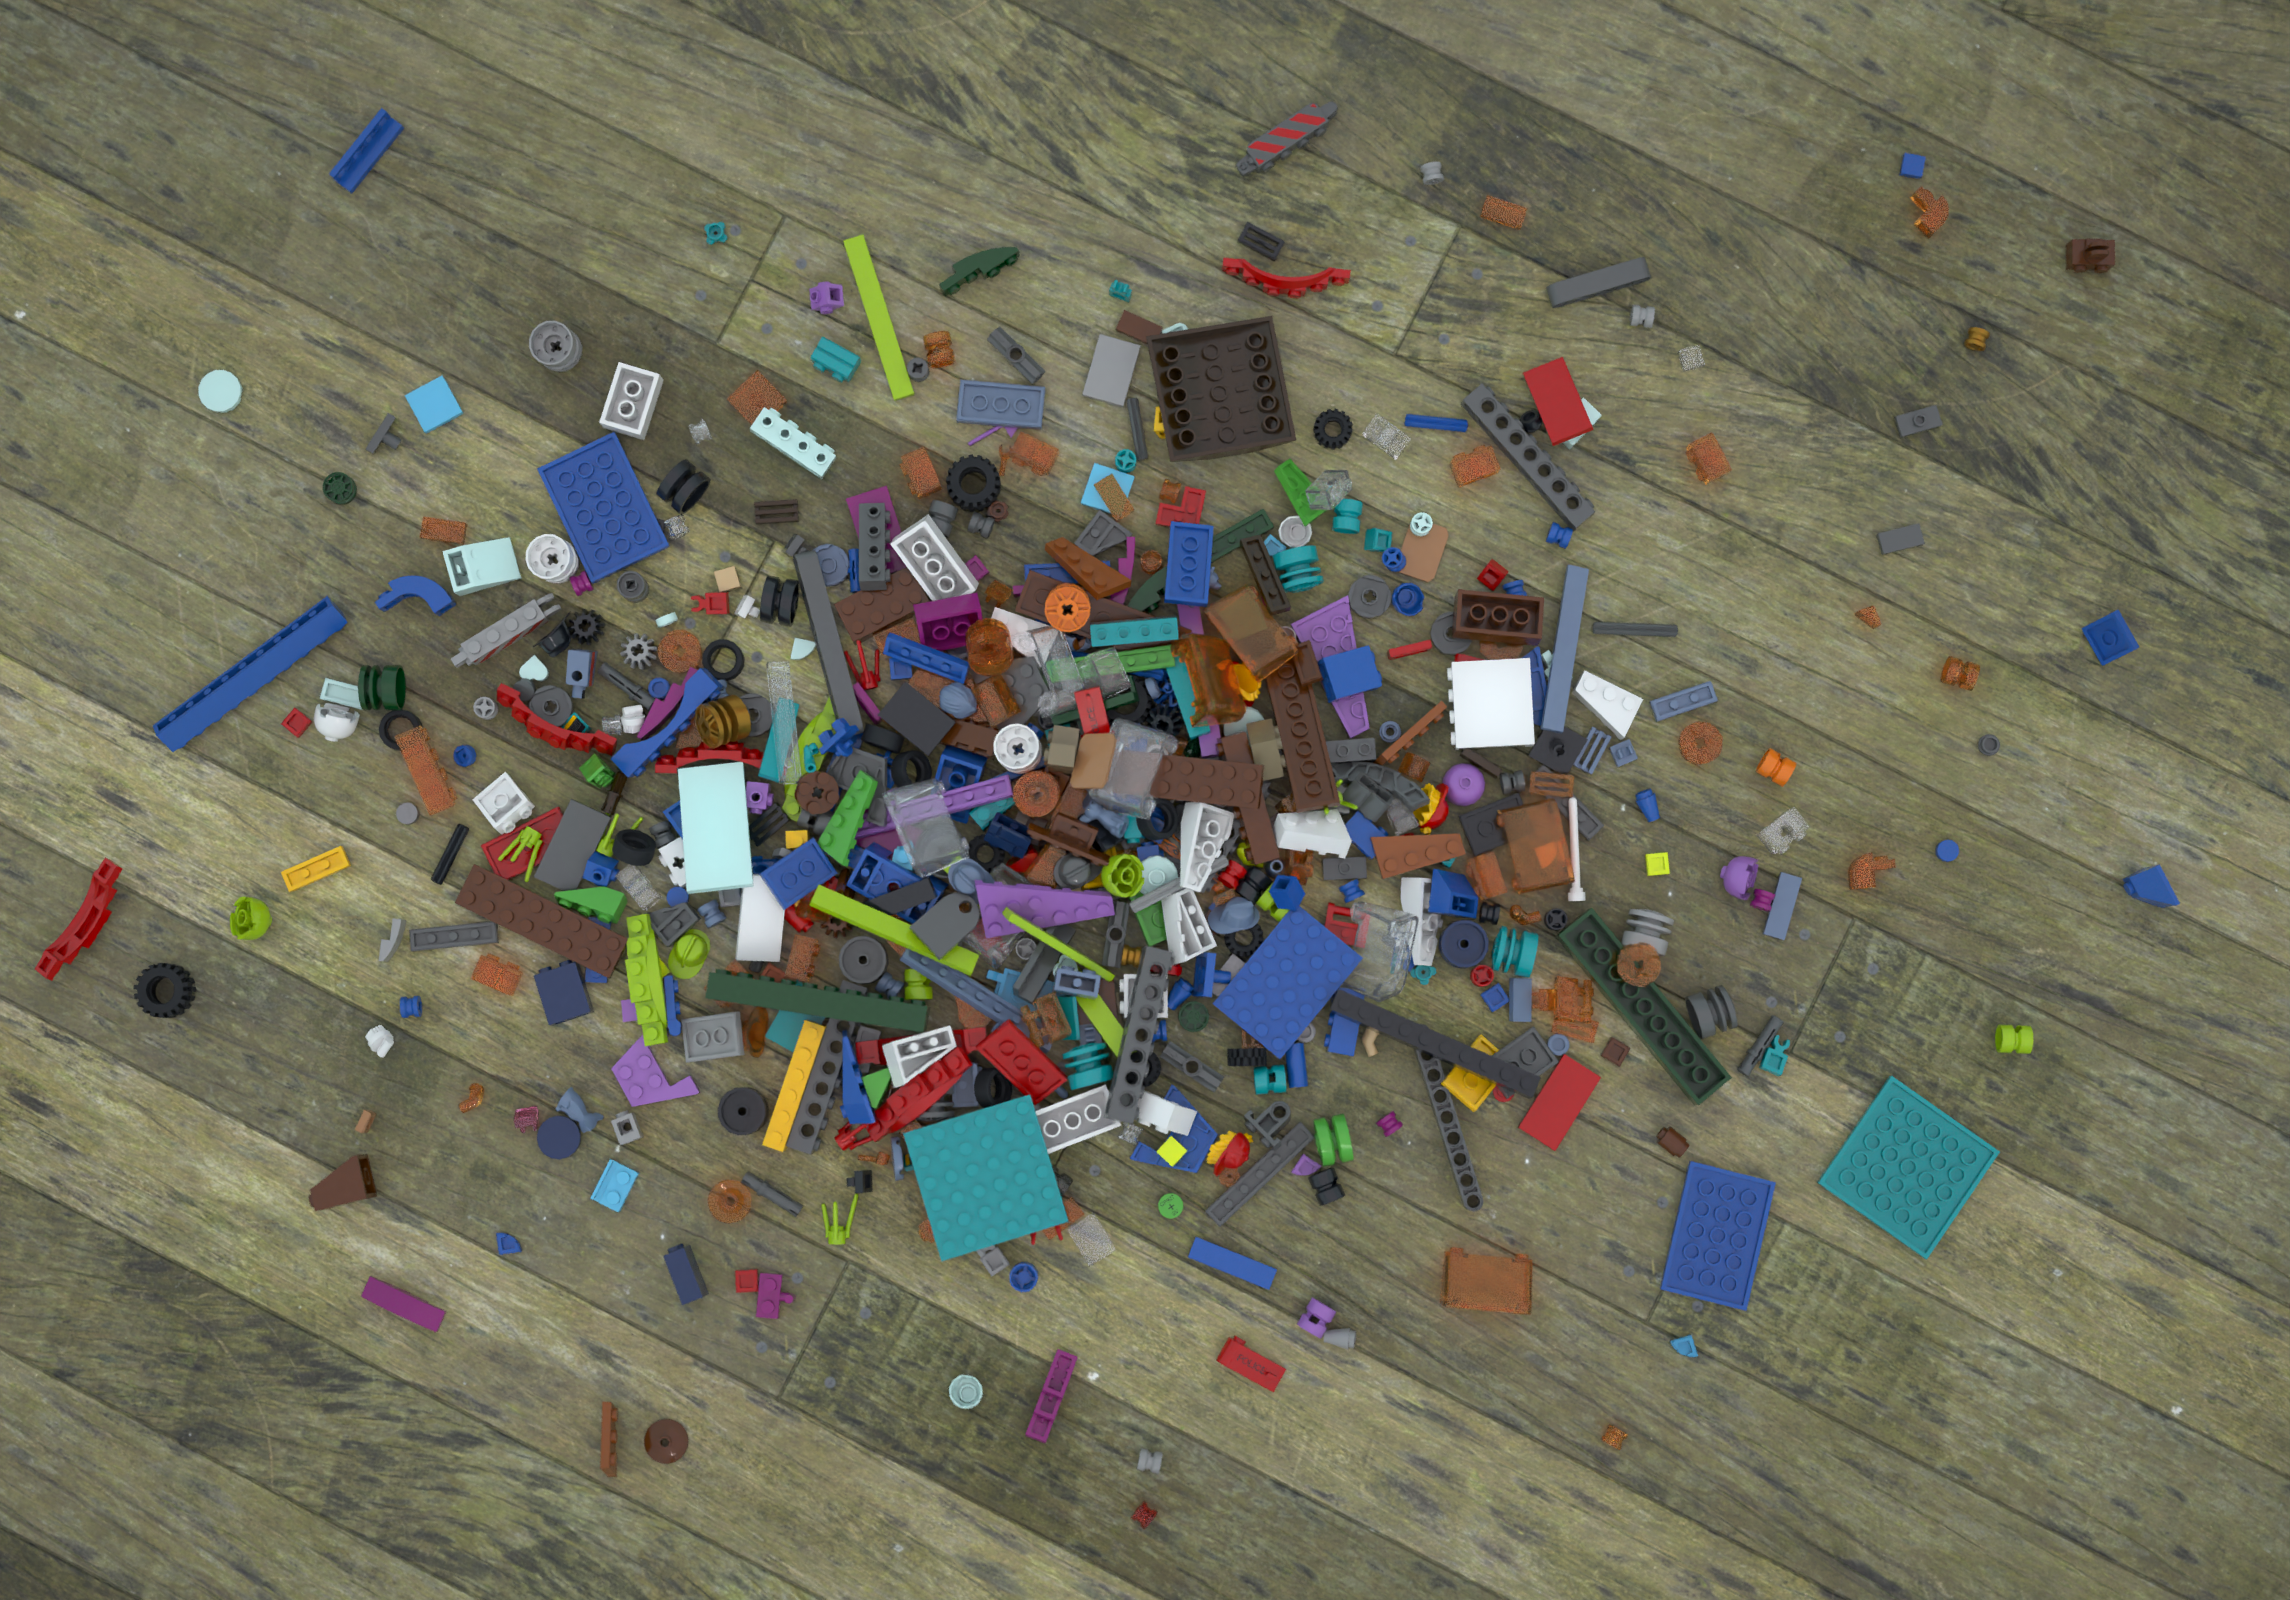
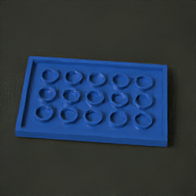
M615 432L537 468L592 584L670 547Z
M1299 906L1297 910H1289L1214 1001L1213 1005L1276 1057L1281 1059L1363 958Z
M1689 1161L1660 1289L1746 1311L1776 1182Z

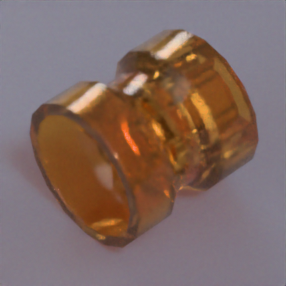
M1148 550L1142 554L1141 568L1145 573L1155 574L1161 569L1162 557L1157 551Z

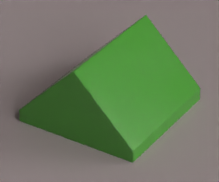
M889 1068L861 1077L871 1106L875 1109L881 1107L892 1083Z

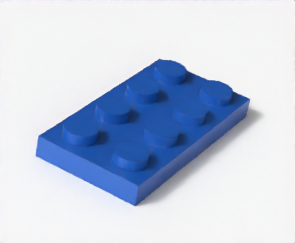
M1171 521L1164 603L1207 607L1214 526Z

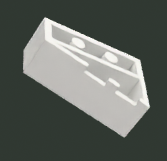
M1183 888L1161 900L1168 951L1172 952L1171 957L1174 958L1173 965L1185 962L1217 946L1193 890Z

